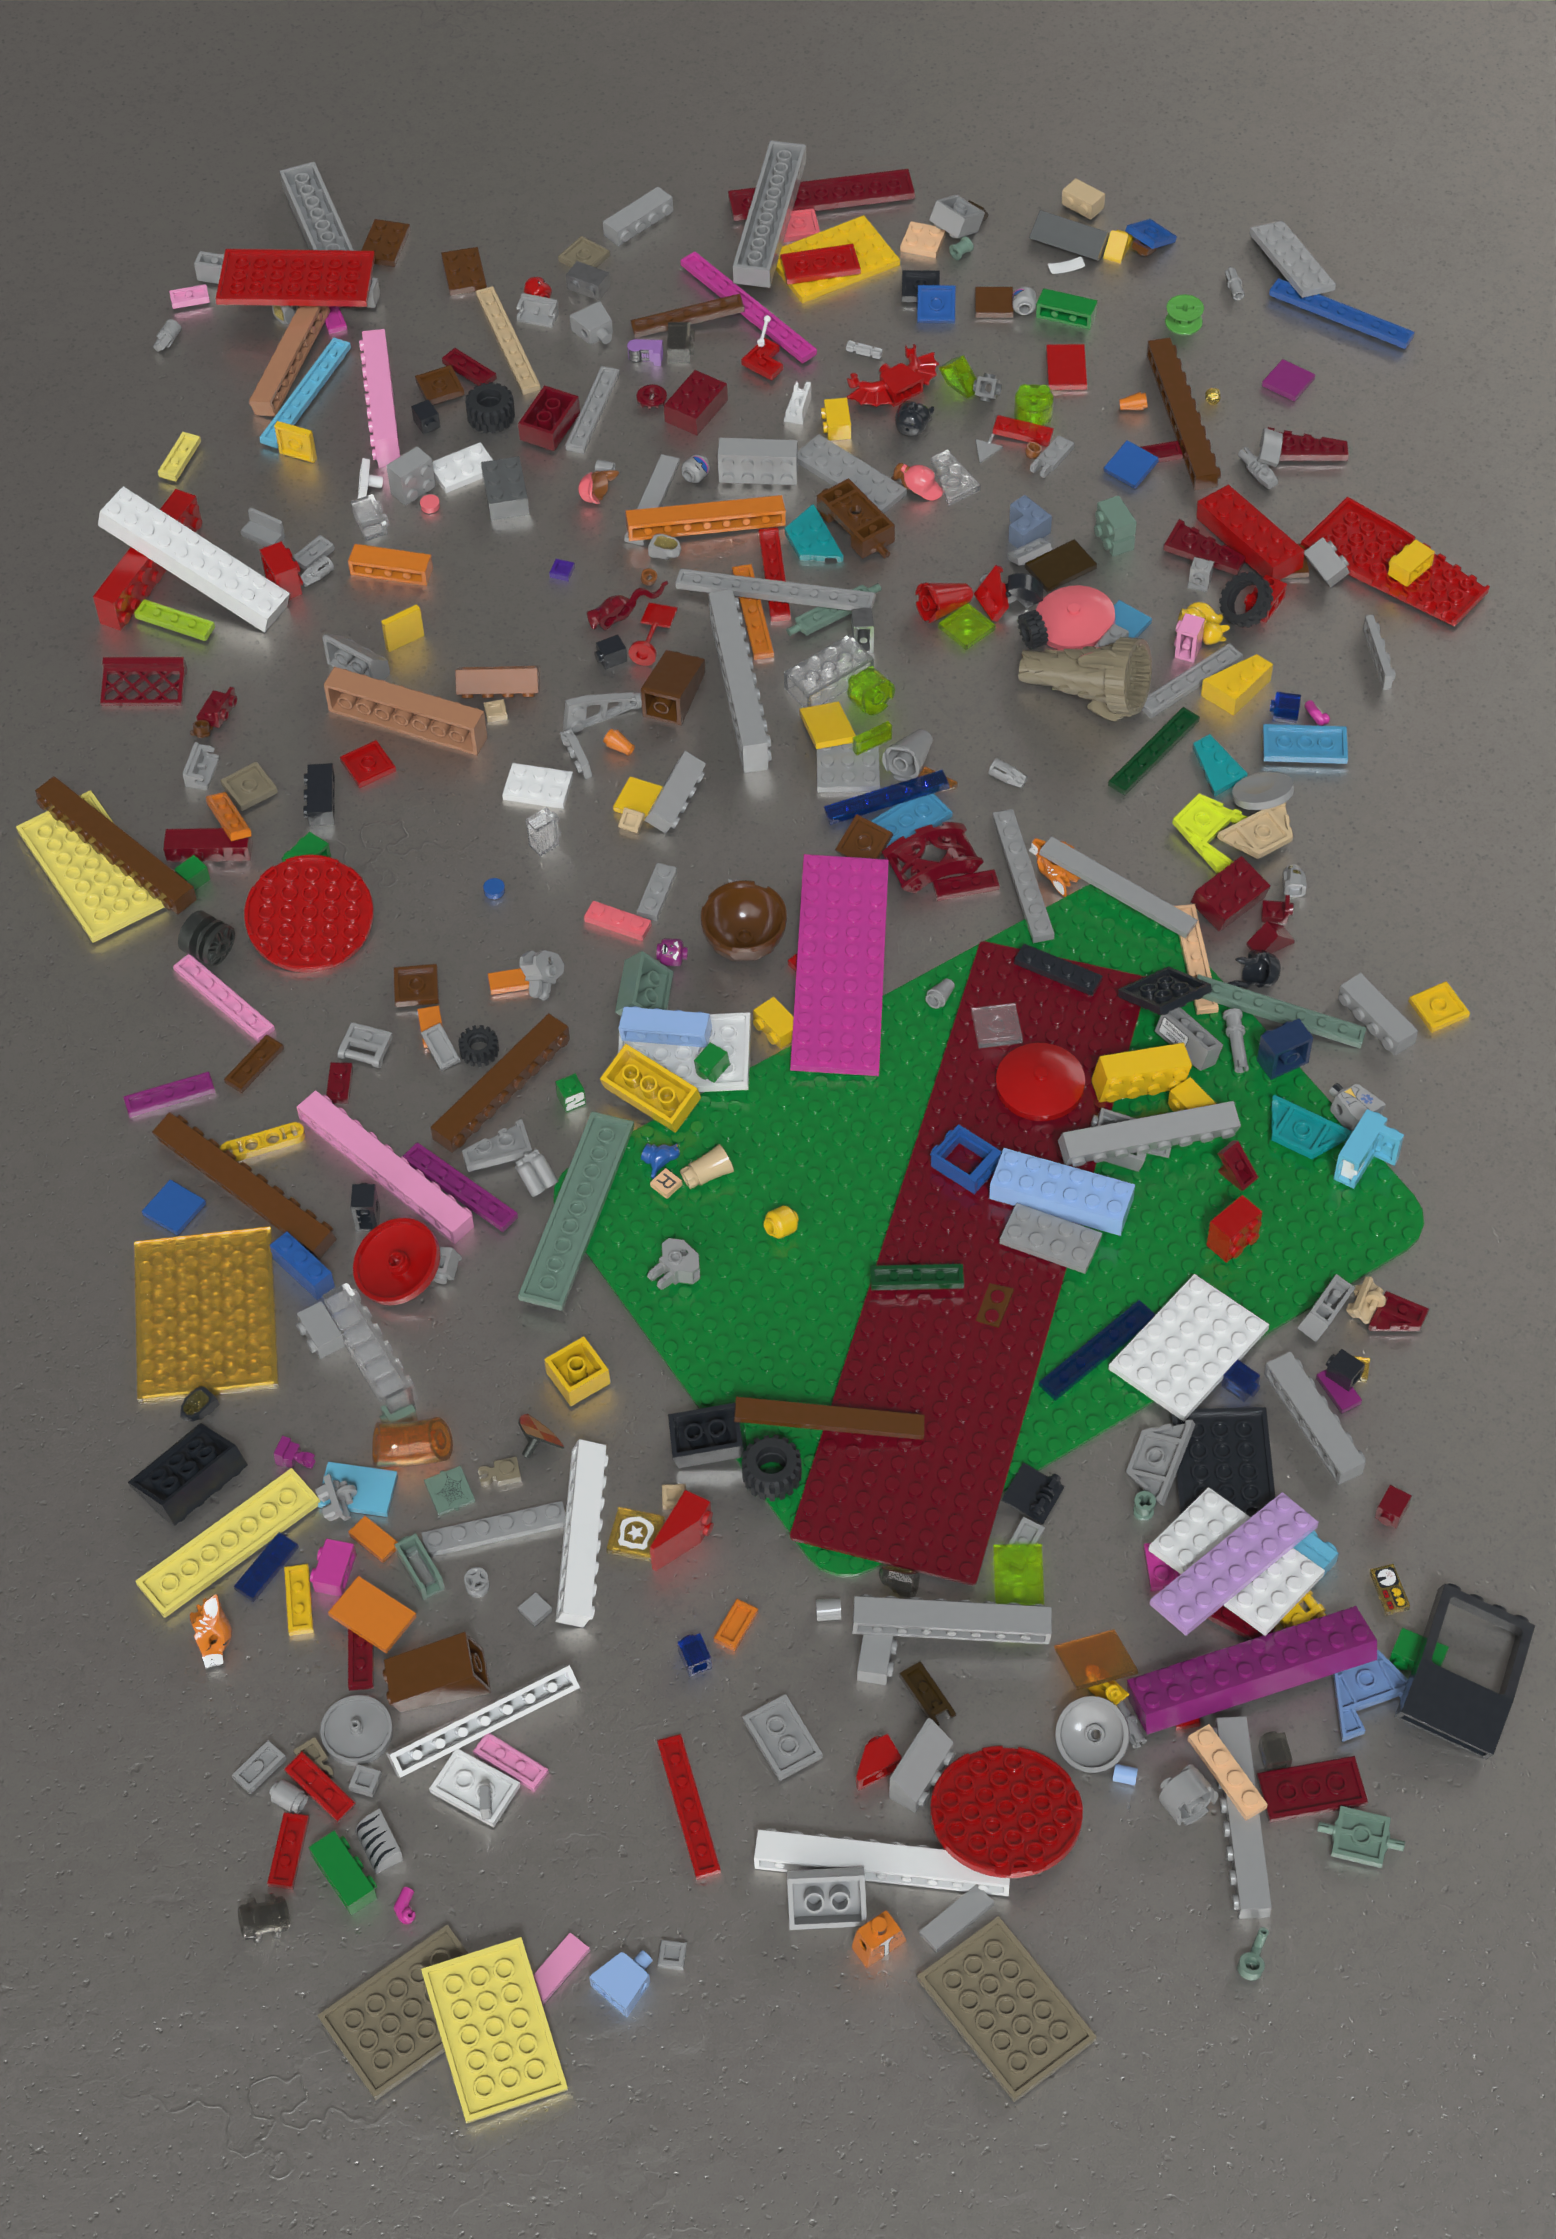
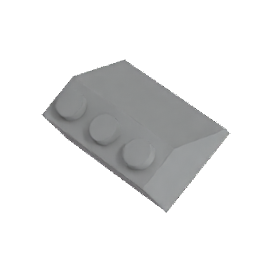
M323 635L327 664L347 669L354 673L364 674L378 680H385L389 676V663L384 656H379L368 648L362 647L353 640L341 635Z
M928 1718L890 1777L889 1798L915 1813L919 1806H925L930 1797L929 1790L932 1786H935L944 1766H949L955 1757L953 1752L954 1742L932 1719Z

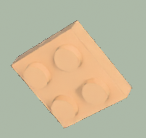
M911 221L900 245V251L936 258L946 236V231L936 226Z

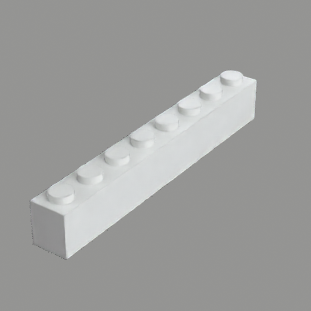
M581 1439L577 1441L571 1453L555 1622L583 1628L589 1620L593 1619L595 1612L592 1599L597 1590L594 1577L599 1568L596 1554L599 1553L601 1541L598 1540V1533L601 1531L603 1519L600 1518V1511H602L605 1498L602 1497V1490L606 1485L604 1469L608 1463V1455H606V1445Z
M563 1664L386 1754L396 1776L401 1778L580 1688L570 1665Z

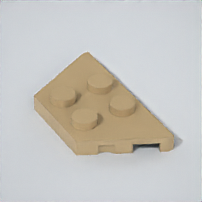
M1286 802L1270 809L1261 810L1218 832L1217 838L1256 859L1292 842L1293 839L1292 828L1289 826V815L1286 812Z

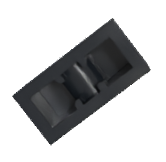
M352 1184L350 1208L356 1232H370L379 1225L380 1205L375 1184Z

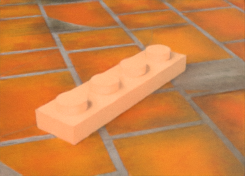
M1210 1724L1188 1736L1189 1743L1245 1821L1267 1809L1268 1804Z

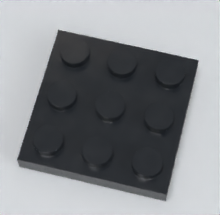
M1169 966L1118 989L1120 998L1143 1009L1152 1011L1157 1015H1166L1169 1011L1184 1007L1187 1003L1201 999L1204 995L1212 992L1210 983Z

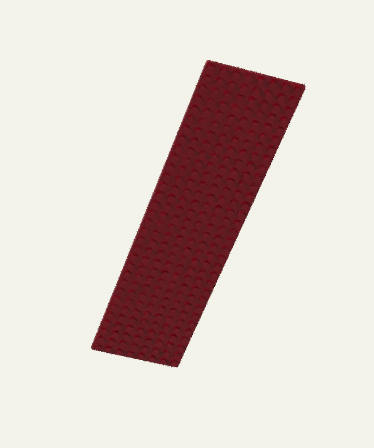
M981 941L876 1264V1266L963 1264L964 1288L871 1290L870 1283L831 1406L924 1415V1438L920 1440L823 1430L790 1532V1539L792 1541L970 1586L976 1585L1067 1267L1000 1244V1237L1015 1206L989 1199L990 1183L994 1173L973 1194L931 1167L930 1154L936 1145H940L944 1141L948 1131L954 1130L959 1124L1000 1151L1006 1148L1064 1164L1058 1143L1063 1132L1090 1128L1093 1116H1098L1101 1108L1112 1111L1114 1102L1106 1101L1099 1103L1091 1080L1099 1056L1129 1052L1141 1007L1120 998L1118 989L1146 977L1061 958L1103 976L1102 982L1095 994L1090 996L1015 965L1014 959L1020 949ZM1030 1043H1049L1062 1047L1073 1054L1080 1062L1085 1073V1090L1077 1107L1067 1115L1050 1121L1028 1120L1006 1108L997 1094L996 1073L1000 1062L1009 1052ZM960 1143L945 1158V1160L969 1175L984 1160ZM1094 1160L1088 1161L1084 1165L1074 1168L1094 1173L1097 1163ZM990 1283L1014 1289L999 1328L976 1321ZM995 1290L991 1293V1300L994 1303H1001L1005 1298L1004 1293L1000 1290ZM990 1309L985 1313V1319L988 1322H995L999 1318V1313L994 1309Z

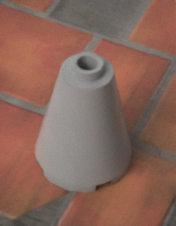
M918 729L889 746L882 756V762L886 771L890 770L894 774L893 777L902 782H911L918 777L933 742L930 733L926 730Z

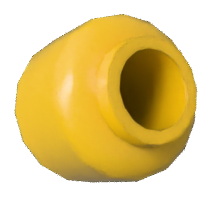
M781 1206L771 1210L765 1216V1231L777 1239L788 1236L797 1230L798 1215L788 1206Z

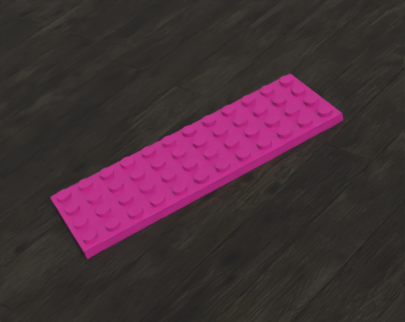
M804 854L791 1071L879 1076L889 860Z

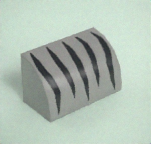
M380 1809L367 1815L358 1823L355 1833L375 1874L403 1861L400 1848Z

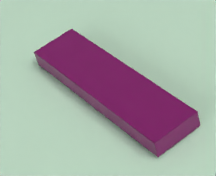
M205 1072L123 1096L129 1117L132 1118L213 1094L215 1089L210 1073Z

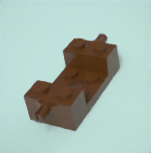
M849 478L829 489L825 488L817 495V510L820 516L827 523L836 520L851 535V547L862 559L875 552H879L884 559L890 556V552L885 547L895 542L894 523Z

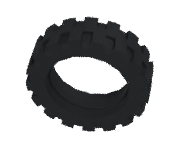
M1242 572L1239 576H1233L1232 580L1225 584V589L1221 591L1222 597L1219 599V604H1221V607H1219L1225 619L1238 627L1244 628L1245 626L1250 628L1253 624H1259L1260 620L1264 619L1267 616L1266 613L1271 610L1273 589L1269 586L1268 581L1253 572ZM1256 585L1258 598L1255 605L1244 614H1236L1235 601L1238 594L1247 586Z

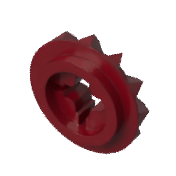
M646 385L638 390L636 395L637 402L641 404L642 408L648 406L649 409L651 407L658 409L659 405H664L667 400V392L659 385Z

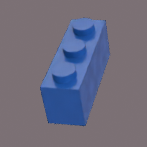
M287 1231L270 1244L273 1260L316 1300H319L335 1287L332 1272Z

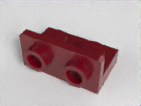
M229 687L226 693L213 690L196 716L197 720H206L210 723V726L220 728L223 722L227 721L232 708L237 704L238 698L235 695V688Z

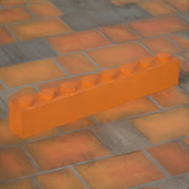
M782 495L626 510V528L629 541L652 539L655 534L677 537L785 526L786 510Z

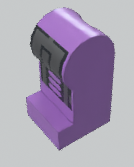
M633 339L628 342L627 350L630 361L653 362L654 366H661L663 340Z

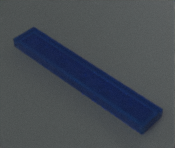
M942 769L824 806V812L830 825L852 819L856 814L862 816L949 789L950 786Z
M1138 1300L1039 1381V1386L1056 1401L1140 1332L1156 1314Z

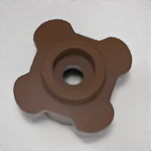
M197 720L193 723V730L190 731V734L198 738L210 736V731L213 730V726H210V723L206 720Z

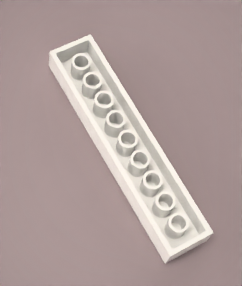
M124 486L100 510L98 526L264 633L287 608L289 592Z

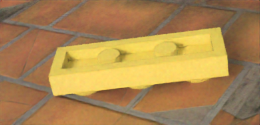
M182 432L158 470L159 477L177 482L200 445V436Z

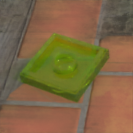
M967 603L939 622L938 628L967 650L996 629V625Z

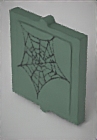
M461 1466L445 1472L440 1471V1474L424 1479L438 1516L452 1510L458 1511L460 1507L475 1502Z

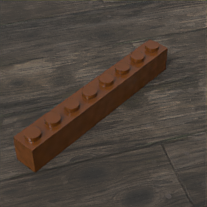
M548 1013L430 1127L432 1139L451 1153L457 1148H461L473 1133L479 1131L481 1125L487 1119H491L495 1115L496 1110L506 1104L517 1090H521L526 1081L531 1076H535L546 1062L551 1061L561 1047L563 1048L568 1044L570 1040L569 1027Z

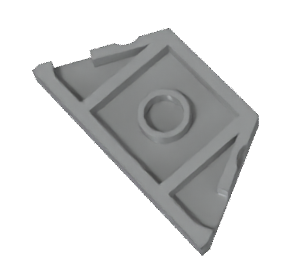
M1185 1420V1424L1176 1426L1167 1424L1162 1425L1160 1428L1142 1430L1127 1467L1126 1473L1142 1489L1152 1493L1160 1505L1164 1506L1192 1435L1195 1427L1193 1420Z

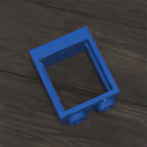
M958 1124L954 1130L948 1131L940 1145H936L932 1149L930 1154L931 1167L975 1194L995 1172L1002 1151ZM959 1143L984 1159L970 1175L945 1160Z

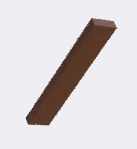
M736 294L630 321L635 338L745 312L741 295Z

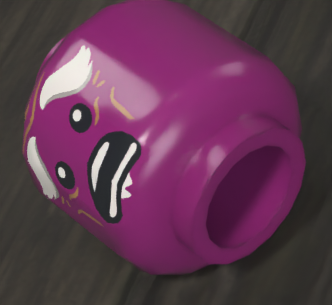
M664 938L661 943L657 944L656 959L660 960L661 964L679 967L682 965L683 960H687L688 947H684L681 939Z

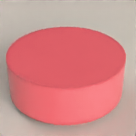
M432 494L423 496L420 500L421 510L428 514L437 512L440 509L439 498Z

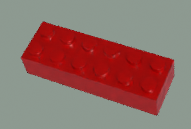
M1229 484L1197 501L1196 519L1229 548L1245 556V562L1262 577L1268 575L1282 580L1303 568L1305 550Z

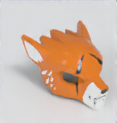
M1035 838L1029 851L1037 856L1039 871L1051 881L1055 889L1063 897H1066V887L1071 886L1070 881L1077 883L1078 879L1081 878L1039 855L1040 849L1046 841ZM1061 841V842H1063L1064 844H1066V845L1070 846L1071 848L1075 849L1073 846L1067 844L1065 841Z
M214 1594L209 1599H203L202 1606L196 1605L198 1612L190 1613V1622L195 1631L194 1638L201 1651L206 1669L224 1665L223 1652L232 1637L231 1625L221 1607L218 1594ZM217 1639V1642L211 1645V1643Z

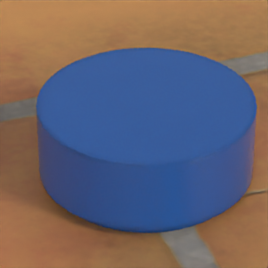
M498 878L488 879L483 885L484 894L489 899H499L505 893L504 882Z

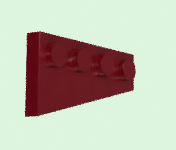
M1268 427V429L1275 431V428ZM1284 430V433L1279 432L1283 434L1279 461H1348L1347 441L1327 437L1317 439L1305 433L1303 436L1294 435L1292 431Z
M1178 520L1164 544L1163 551L1190 560H1194V557L1213 561V568L1238 575L1245 563V556L1226 545L1221 546L1217 544L1216 539L1210 536L1207 538L1200 534V530L1197 528H1190L1185 525V521Z

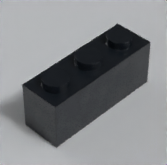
M333 763L310 764L307 766V773H304V784L307 786V789H304V801L307 802V806H303L304 818H308L309 826L335 825V773Z

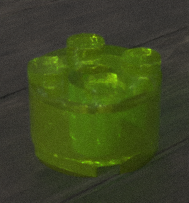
M1035 384L1021 385L1015 395L1014 418L1042 426L1047 422L1049 423L1053 416L1054 401L1050 387Z
M873 666L860 671L857 675H852L848 680V698L865 714L874 716L881 713L888 707L886 704L888 700L894 697V684Z

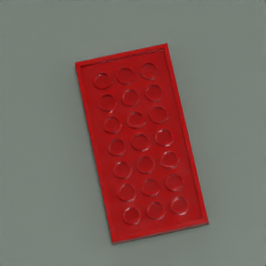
M226 249L215 298L216 304L367 307L375 251Z

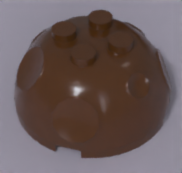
M742 880L724 884L708 896L709 899L702 906L701 926L706 940L716 953L732 961H755L774 951V948L784 935L787 922L786 906L775 890L769 886L764 888L755 885V881Z

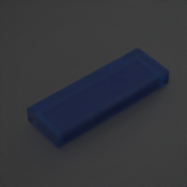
M278 1532L234 1585V1589L254 1602L299 1548L298 1544Z

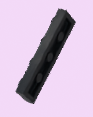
M1025 943L1014 959L1015 965L1090 996L1095 994L1103 978L1100 974Z

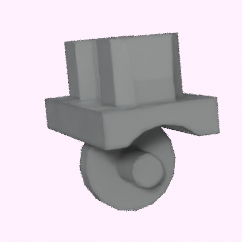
M328 1474L323 1477L325 1483L315 1489L319 1500L325 1502L330 1499L331 1501L330 1504L322 1508L323 1515L329 1521L339 1517L347 1521L351 1518L347 1505L353 1503L352 1498L357 1494V1489L354 1485H348L347 1481L339 1482L332 1480L331 1475Z

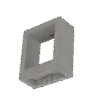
M1101 1108L1098 1116H1093L1090 1127L1136 1118ZM1136 1152L1120 1159L1109 1157L1105 1162L1139 1172L1145 1162L1146 1153L1138 1155Z

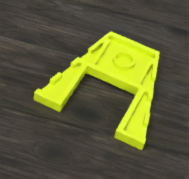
M1199 793L1173 818L1172 824L1218 874L1234 861L1209 843L1230 822L1236 824L1247 818V816L1242 815V811L1228 809L1223 806V803Z

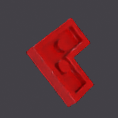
M764 337L765 345L763 347L756 345L741 359V364L772 381L783 371V364L772 359L780 351V345Z

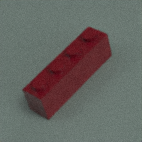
M223 828L166 829L163 850L167 862H184L193 855L200 861H251L253 840L251 836L231 841Z

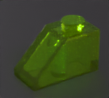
M964 355L952 358L939 367L947 385L966 399L975 394L973 385L977 378Z

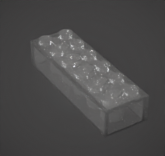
M345 1283L323 1294L325 1307L340 1330L345 1347L381 1406L385 1405L390 1414L395 1413L401 1407H407L411 1404L416 1410L414 1400L417 1399V1396L413 1390L415 1387L409 1375L405 1376L403 1374L404 1368L399 1358L394 1359L392 1356L393 1350L388 1340L383 1341L381 1338L382 1331L378 1324L371 1322V1313L367 1306L362 1307L360 1304L361 1298L357 1290H352L349 1284Z

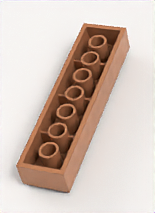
M337 667L333 668L324 683L330 712L477 756L488 738L484 711L478 708L465 706L458 702L445 700L438 696L428 695L421 691H415L401 685L391 684L384 680L374 679L364 674L354 673Z

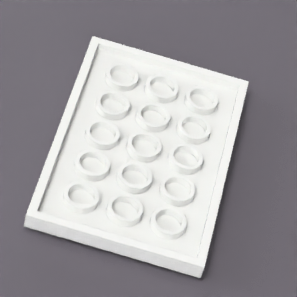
M750 1012L710 1014L712 1030L709 1043L711 1042L727 1051L730 1066L715 1083L708 1079L700 1078L696 1073L694 1060L704 1050L703 1047L622 1041L619 1032L618 1053L627 1044L695 1086L699 1092L749 1090Z
M1194 1274L1109 1364V1370L1176 1417L1185 1421L1268 1331L1269 1324Z
M1208 1487L1150 1544L1148 1551L1182 1574L1251 1517ZM1292 1548L1225 1603L1224 1606L1266 1636L1324 1576L1325 1570Z

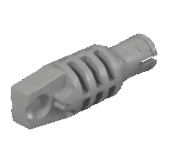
M1244 447L1246 453L1243 449L1239 451L1238 457L1246 463L1247 470L1259 483L1267 489L1278 485V479L1272 469L1267 464L1258 462V457L1254 456L1249 448Z

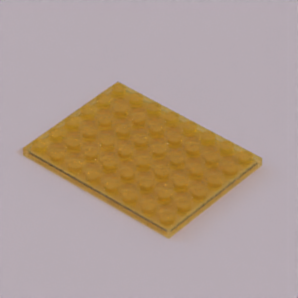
M271 1227L134 1242L137 1400L139 1404L185 1399L199 1386H204L214 1396L279 1388L274 1266L270 1244L272 1243Z

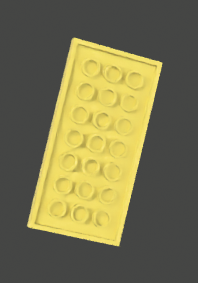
M91 790L79 795L113 822ZM49 811L16 826L17 832L92 943L164 908L160 900L157 898L153 899L144 887H138L130 876H125L115 864L111 865L101 853L97 854L89 843L82 842L74 831L70 832L64 823L60 820L56 821Z

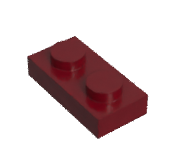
M330 1062L326 1096L330 1098L333 1104H349L353 1075L352 1063Z

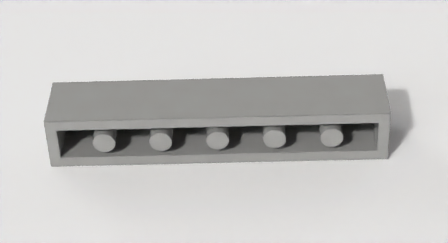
M1290 1351L1267 1362L1264 1375L1336 1483L1340 1485L1363 1474L1366 1463L1364 1454L1356 1449L1351 1435L1343 1430L1338 1416L1329 1409L1326 1398L1318 1393L1313 1379L1304 1372L1301 1361L1298 1358L1295 1359Z

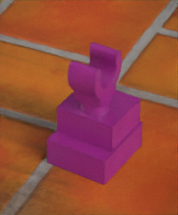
M285 1436L281 1437L273 1453L276 1465L285 1466L290 1469L294 1468L296 1462L312 1469L316 1462L314 1454L301 1452L300 1444L291 1442V1438Z

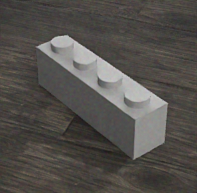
M656 187L604 220V236L619 247L672 213L673 197L660 187Z
M684 751L677 760L644 821L665 834L670 827L674 829L680 820L677 817L679 812L683 813L689 804L686 802L687 798L691 799L697 789L694 786L695 783H700L705 775L703 769L706 763Z
M1362 973L1340 985L1338 998L1341 1004L1347 1007L1354 1017L1367 1027L1370 1034L1376 1036L1382 1042L1386 1050H1389L1396 1056L1415 1044L1418 1030Z

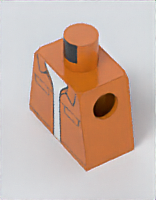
M886 1910L856 1931L852 1949L864 1966L868 1968L905 1943L906 1938L901 1928Z

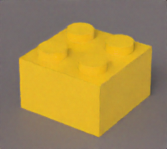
M584 1336L544 1359L547 1375L570 1406L575 1405L610 1384L609 1369Z

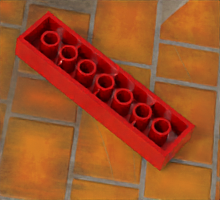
M175 489L160 510L196 532L202 526L197 498L195 495ZM130 547L93 595L100 624L121 631L129 623L141 602L150 595L154 586L160 582L167 570Z

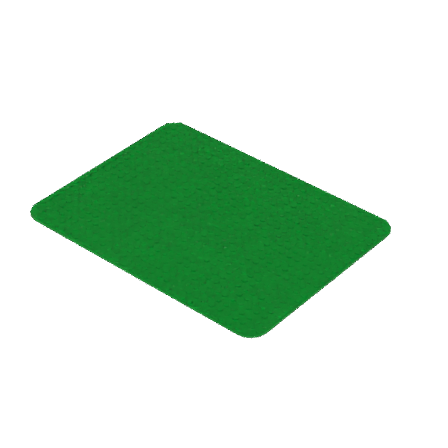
M1092 884L1046 907L1054 931L1053 940L1033 943L1025 919L985 940L986 942L1021 949L1025 943L1059 958L1141 976H1149L1168 966L1187 974L1177 933ZM979 944L882 996L879 1076L791 1071V1045L749 1068V1090L711 1091L700 1094L701 1099L676 1133L656 1120H652L632 1131L585 1253L699 1409L735 1403L736 1397L831 1406L871 1283V1266H876ZM1210 968L1212 979L1223 982ZM944 979L952 980L955 988L945 1005L937 1009L929 1006L926 1002L927 991L944 981ZM1194 1001L1187 1003L1184 1007H1180L1223 1044L1215 1065L1200 1071L1192 1064L1187 1079L1191 1077L1216 1104L1234 1101L1241 1127L1233 1137L1223 1139L1222 1136L1216 1137L1212 1141L1202 1143L1201 1140L1195 1141L1184 1147L1173 1145L1169 1158L1146 1153L1145 1162L1139 1172L1105 1161L1096 1164L1094 1173L1135 1184L1134 1199L1121 1236L1087 1227L1101 1232L1102 1238L1086 1274L1070 1268L1066 1269L1003 1492L1008 1490L1023 1463L1040 1471L1155 1402L1110 1371L1109 1364L1194 1274L1268 1323L1269 1329L1262 1336L1264 1337L1311 1309L1336 1274L1348 1283L1353 1284L1403 1254L1419 1240L1424 1227L1423 1209L1415 1195L1383 1160L1373 1157L1353 1189L1334 1180L1338 1156L1347 1140L1314 1159H1310L1271 1140L1273 1095L1281 1097L1340 1126L1342 1124L1330 1110L1332 1106L1331 1101L1300 1067L1270 1080L1257 1062L1260 1038L1267 1030L1253 1014L1242 1011L1243 1017L1241 1020L1242 1025L1245 1027L1243 1039L1249 1070L1246 1072L1243 1067L1244 1073H1237L1234 1070L1230 1038L1225 1032L1227 1028L1226 1021L1223 1019V1013L1233 1008L1218 1004L1219 1010L1217 1013L1196 1015ZM1141 1007L1129 1051L1170 1045L1155 1032L1161 1015ZM1170 1091L1160 1092L1157 1095H1142L1134 1099H1118L1114 1101L1112 1108L1114 1112L1136 1119L1174 1112L1168 1104ZM1233 1140L1239 1141L1259 1177L1244 1191L1239 1190L1218 1172L1224 1164L1217 1153ZM647 1143L655 1144L657 1147L660 1145L673 1146L678 1144L680 1150L679 1157L667 1163L656 1174L658 1176L666 1168L682 1180V1186L668 1199L650 1185V1182L653 1180L651 1178V1164H646L645 1161L641 1160L642 1152ZM720 1144L728 1155L734 1172L689 1189L682 1178L680 1170L689 1166V1163L699 1159ZM569 1168L562 1172L554 1186V1204ZM1243 1195L1262 1211V1224L1259 1229L1260 1236L1253 1245L1248 1244L1237 1258H1232L1226 1263L1207 1247L1210 1221ZM788 1206L798 1215L797 1230L780 1239L770 1236L764 1228L766 1214L778 1207ZM668 1238L684 1240L699 1254L700 1279L694 1284L679 1282L675 1285L672 1283L661 1290L656 1285L663 1278L664 1274L653 1281L647 1277L650 1270L659 1264V1258L662 1257V1243ZM744 1423L747 1446L750 1443L754 1445L755 1439L759 1438L762 1440L765 1435H769V1438L779 1435L781 1440L783 1437L787 1438L788 1444L793 1442L796 1445V1450L800 1452L802 1478L799 1481V1487L797 1489L793 1488L794 1493L790 1496L786 1494L785 1499L780 1500L779 1497L775 1498V1501H770V1498L765 1499L790 1534L823 1430ZM743 1457L736 1458V1461L741 1466V1468ZM769 1462L762 1465L759 1469L767 1474H775L782 1471L784 1467L779 1463ZM796 1542L805 1556L815 1566L835 1576H859L883 1565V1563Z

